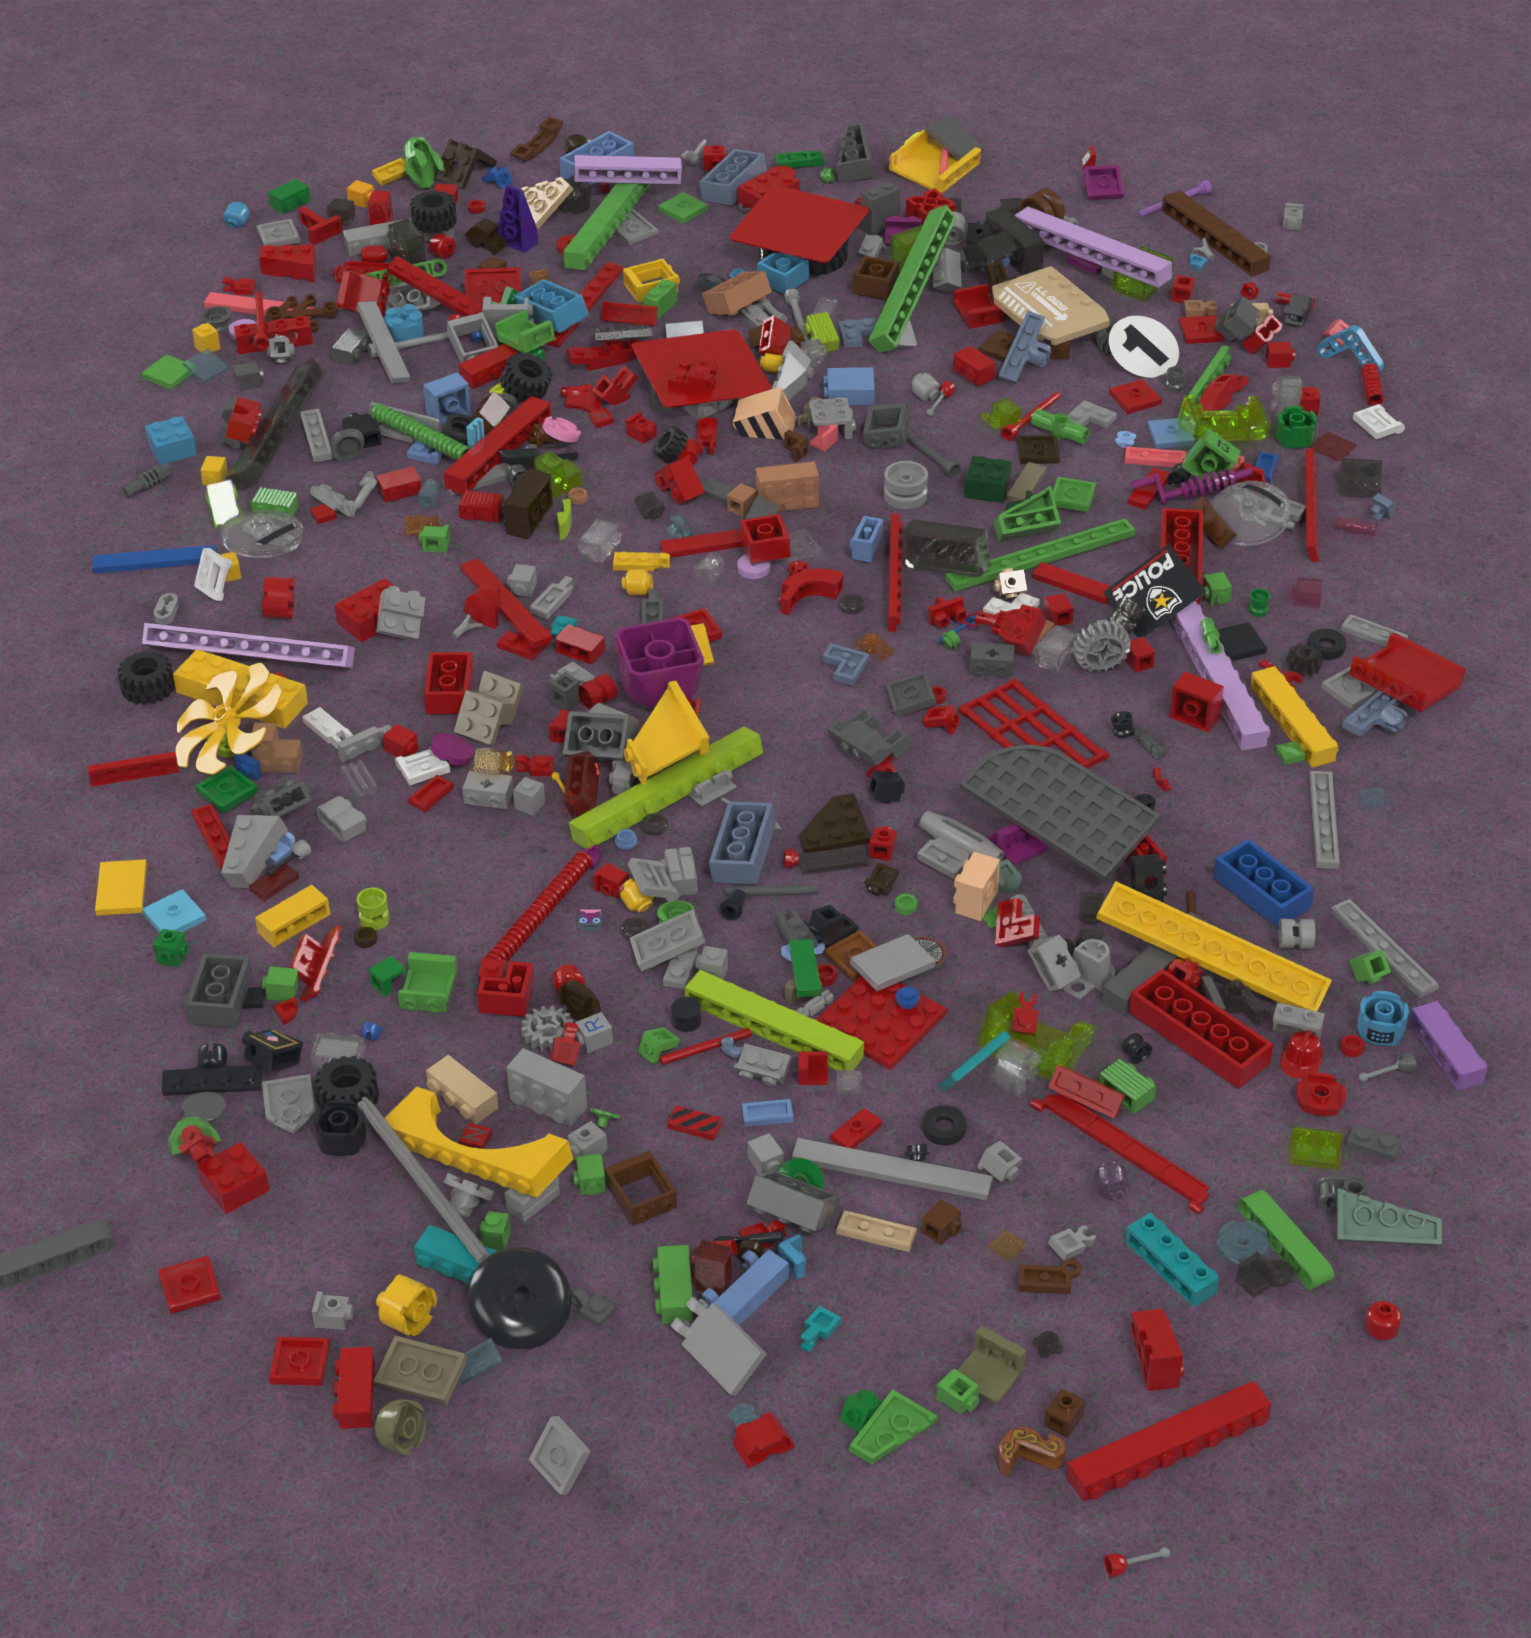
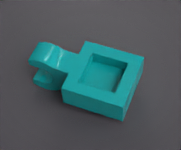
M557 615L550 626V634L553 635V642L551 644L556 645V636L562 632L567 624L576 627L577 619Z
M819 1305L805 1321L804 1329L806 1331L801 1335V1339L804 1342L800 1345V1348L810 1352L816 1345L819 1337L827 1340L841 1325V1317Z

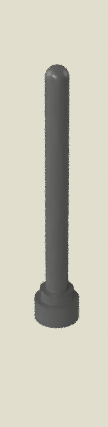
M908 432L906 440L940 464L945 474L952 478L960 473V464L954 460H946Z

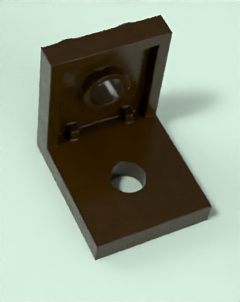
M449 139L441 158L444 162V171L437 168L434 178L465 189L476 161L494 167L497 160L478 148ZM458 163V169L456 171H453L454 165Z

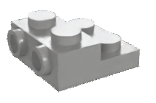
M390 586L388 589L385 588L380 594L376 633L417 641L419 639L420 622L424 616L426 597L420 596V593L417 591L400 592V588Z

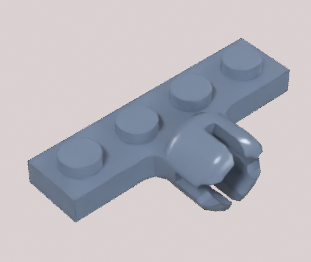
M1027 310L998 375V379L1017 384L1027 363L1040 367L1046 365V359H1049L1051 354V347L1037 340L1045 321V316Z
M1378 691L1343 721L1342 728L1360 737L1374 725H1379L1382 729L1397 734L1406 723L1403 716L1407 717V713L1405 710L1397 707L1401 701Z

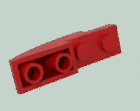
M614 339L604 341L603 347L567 348L566 356L571 365L585 364L588 371L625 364L636 359L632 344L640 341L635 339L625 341Z
M1223 374L1216 377L1202 394L1195 410L1196 414L1212 416L1216 414L1217 410L1224 409L1227 404L1232 402L1231 396L1233 392L1242 390V387L1249 383L1248 376Z

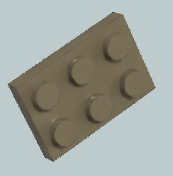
M395 1336L373 1382L380 1388L447 1405L468 1358L466 1354Z

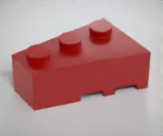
M287 244L283 246H260L259 261L261 274L282 278L283 276H290L294 280L302 278L315 283L317 268L315 245Z
M1163 1308L1132 1312L1130 1329L1147 1391L1179 1388L1180 1377H1184L1183 1354L1172 1331L1170 1319H1167Z

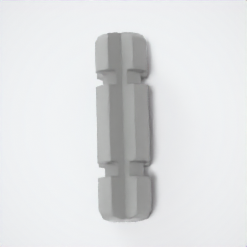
M824 990L820 996H815L805 1003L803 1008L800 1007L795 1011L806 1017H811L825 1007L824 1004L827 1006L833 1002V994L829 990Z

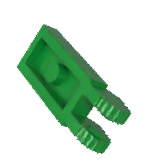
M818 150L774 155L776 166H787L790 168L819 167L825 164L823 154Z

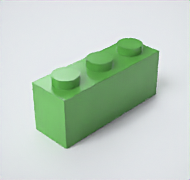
M689 1246L657 1247L658 1257L653 1258L654 1273H659V1278H654L655 1294L660 1293V1298L655 1299L656 1315L661 1314L662 1324L673 1323L676 1317L682 1321L688 1320L693 1322V1311L686 1306L692 1297Z

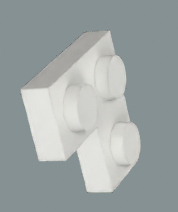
M1020 593L1011 604L993 597L983 608V612L995 615L1000 610L1007 612L1012 609H1020L1022 604L1038 607L1039 599Z

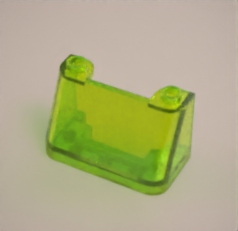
M1184 395L1177 418L1180 429L1197 440L1208 429H1211L1226 441H1260L1267 437L1271 428L1259 396H1249V402L1244 405L1237 404L1236 411H1202L1201 403L1196 404L1194 395Z
M1010 991L988 1005L979 1037L980 1048L982 1049L999 1034L1006 1031L1010 1039L990 1055L1049 1080L1052 1079L1055 1069L1059 1064L1072 1070L1091 1043L1097 1027L1088 1022L1079 1021L1072 1025L1068 1034L1037 1021L1035 1036L1011 1033L1014 1008H1021L1018 1003L1019 994Z

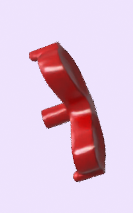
M1154 767L1153 776L1156 784L1162 791L1171 790L1168 779H1161L1160 767Z

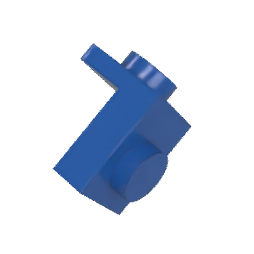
M496 166L486 170L487 174L482 176L485 183L495 180L499 189H503L508 184L513 183L506 166L496 168Z
M252 749L244 754L234 755L235 767L244 776L254 781L262 777L260 762L253 758Z

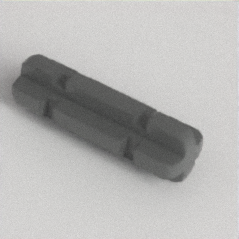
M1143 727L1134 729V738L1155 759L1165 756V749Z

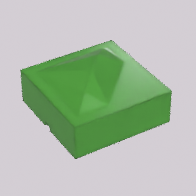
M1297 741L1276 745V753L1284 765L1305 760V753Z

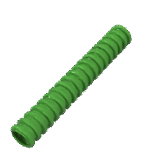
M382 403L376 404L372 410L373 419L437 451L439 450V452L455 460L460 459L470 449L467 445L455 441L428 426L426 427V425L392 408H388Z

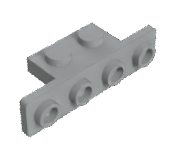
M371 402L369 405L371 417L372 410L377 403ZM387 406L441 433L439 419ZM383 423L379 426L382 436L410 443L415 442V439Z

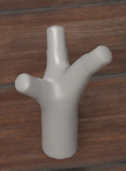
M1203 238V246L1195 247L1194 251H1200L1209 260H1213L1215 255L1208 247L1206 238Z
M467 614L464 622L451 635L458 639L466 631L476 627H483V624L469 623L471 615Z

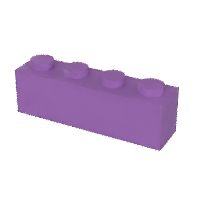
M1438 1001L1413 1008L1409 1025L1456 1089L1460 1091L1484 1083L1487 1072L1486 1062L1476 1053L1472 1043L1466 1040L1459 1026L1455 1025L1449 1017L1447 1010L1443 1009Z

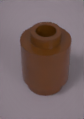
M791 326L789 340L793 341L801 350H804L806 340L801 329Z

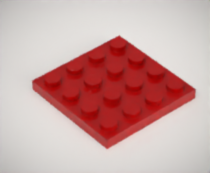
M861 975L816 1020L863 1041L864 1056L892 1070L947 1015V1008L920 994L919 1002L914 1008L904 1009L896 1001V992L907 986L898 982L876 991Z

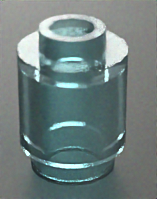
M431 479L422 482L417 495L418 503L422 507L431 508L436 504L441 491L439 483Z

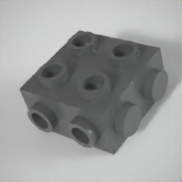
M294 779L279 782L274 785V788L263 790L254 795L256 799L249 802L251 814L281 816L311 801L309 796L311 794L310 789L302 780L294 782Z

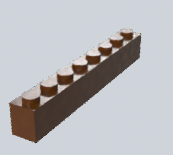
M1181 190L1163 196L1162 211L1199 239L1206 238V242L1210 247L1248 275L1253 277L1269 271L1271 255Z

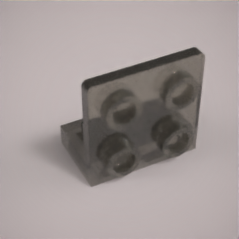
M1342 458L1339 466V474H1341L1340 496L1373 498L1378 493L1381 494L1382 460Z

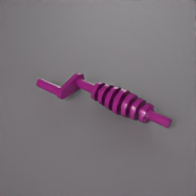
M1251 467L1236 472L1232 471V469H1227L1226 475L1224 470H1220V476L1217 477L1214 471L1211 472L1212 479L1209 478L1208 473H1204V481L1201 480L1199 475L1196 477L1195 484L1193 479L1188 480V486L1183 482L1180 488L1167 492L1163 491L1158 473L1133 481L1131 486L1134 490L1156 483L1162 505L1167 504L1166 500L1178 496H1184L1187 499L1189 498V493L1192 494V497H1197L1196 491H1199L1200 496H1205L1204 489H1207L1208 494L1211 495L1213 494V486L1216 492L1221 491L1220 484H1222L1224 489L1228 488L1227 482H1230L1231 486L1236 484L1235 481L1237 479L1251 476L1253 472Z

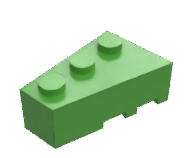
M1051 485L997 516L993 525L998 542L1057 530L1061 521Z

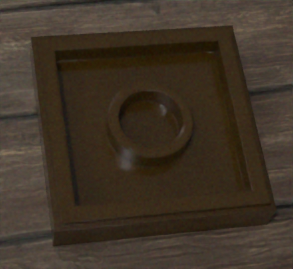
M1057 435L1018 436L1020 464H1027L1028 462L1035 464H1057L1060 462Z

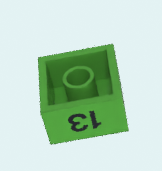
M1208 429L1186 454L1181 467L1195 477L1200 475L1202 481H1204V473H1208L1209 478L1212 479L1211 472L1214 471L1217 477L1220 476V470H1224L1226 475L1227 469H1232L1237 464L1241 451L1211 429Z

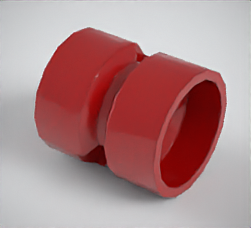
M606 673L578 686L579 699L588 710H591L597 703H607L618 696L617 687L613 679Z

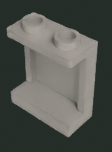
M484 297L483 314L494 337H497L495 326L497 322L523 310L527 311L529 321L534 323V318H531L533 316V304H529V297H525L524 304H492L491 297Z

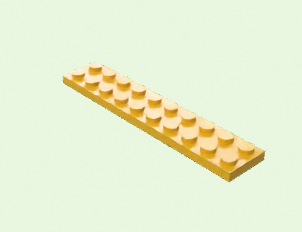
M1116 881L1096 917L1100 921L1183 959L1188 957L1192 962H1197L1199 966L1281 1004L1317 1012L1332 982L1331 979Z

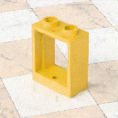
M664 259L623 269L624 285L638 303L642 302V298L661 281L641 283L662 277L676 283L678 292L679 276L674 273L672 267Z

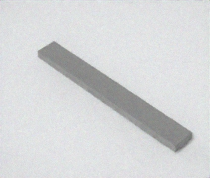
M801 1138L797 1139L792 1154V1159L805 1158L814 1162L820 1168L986 1201L988 1200L993 1182V1176Z

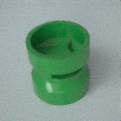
M1260 588L1252 590L1249 596L1248 612L1255 617L1267 615L1270 593Z

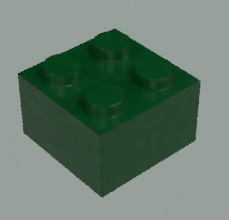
M972 456L965 477L964 498L1004 503L1011 481L1012 461Z

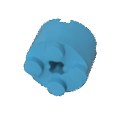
M406 304L404 307L386 310L385 323L394 343L424 336L422 313L414 305Z

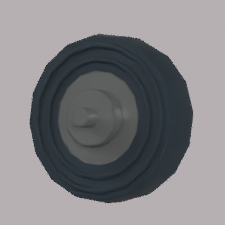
M700 273L697 278V285L703 290L708 291L726 280L719 277L717 273L714 275Z

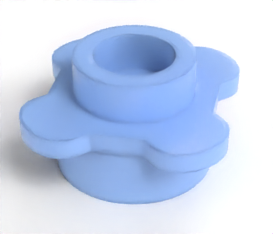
M1128 431L1117 433L1118 438L1115 439V443L1120 447L1126 448L1134 445L1133 440L1136 439V434Z

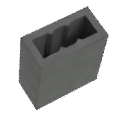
M888 181L861 193V205L869 208L868 214L861 221L862 231L871 236L885 232V218L890 216L900 217L899 187Z

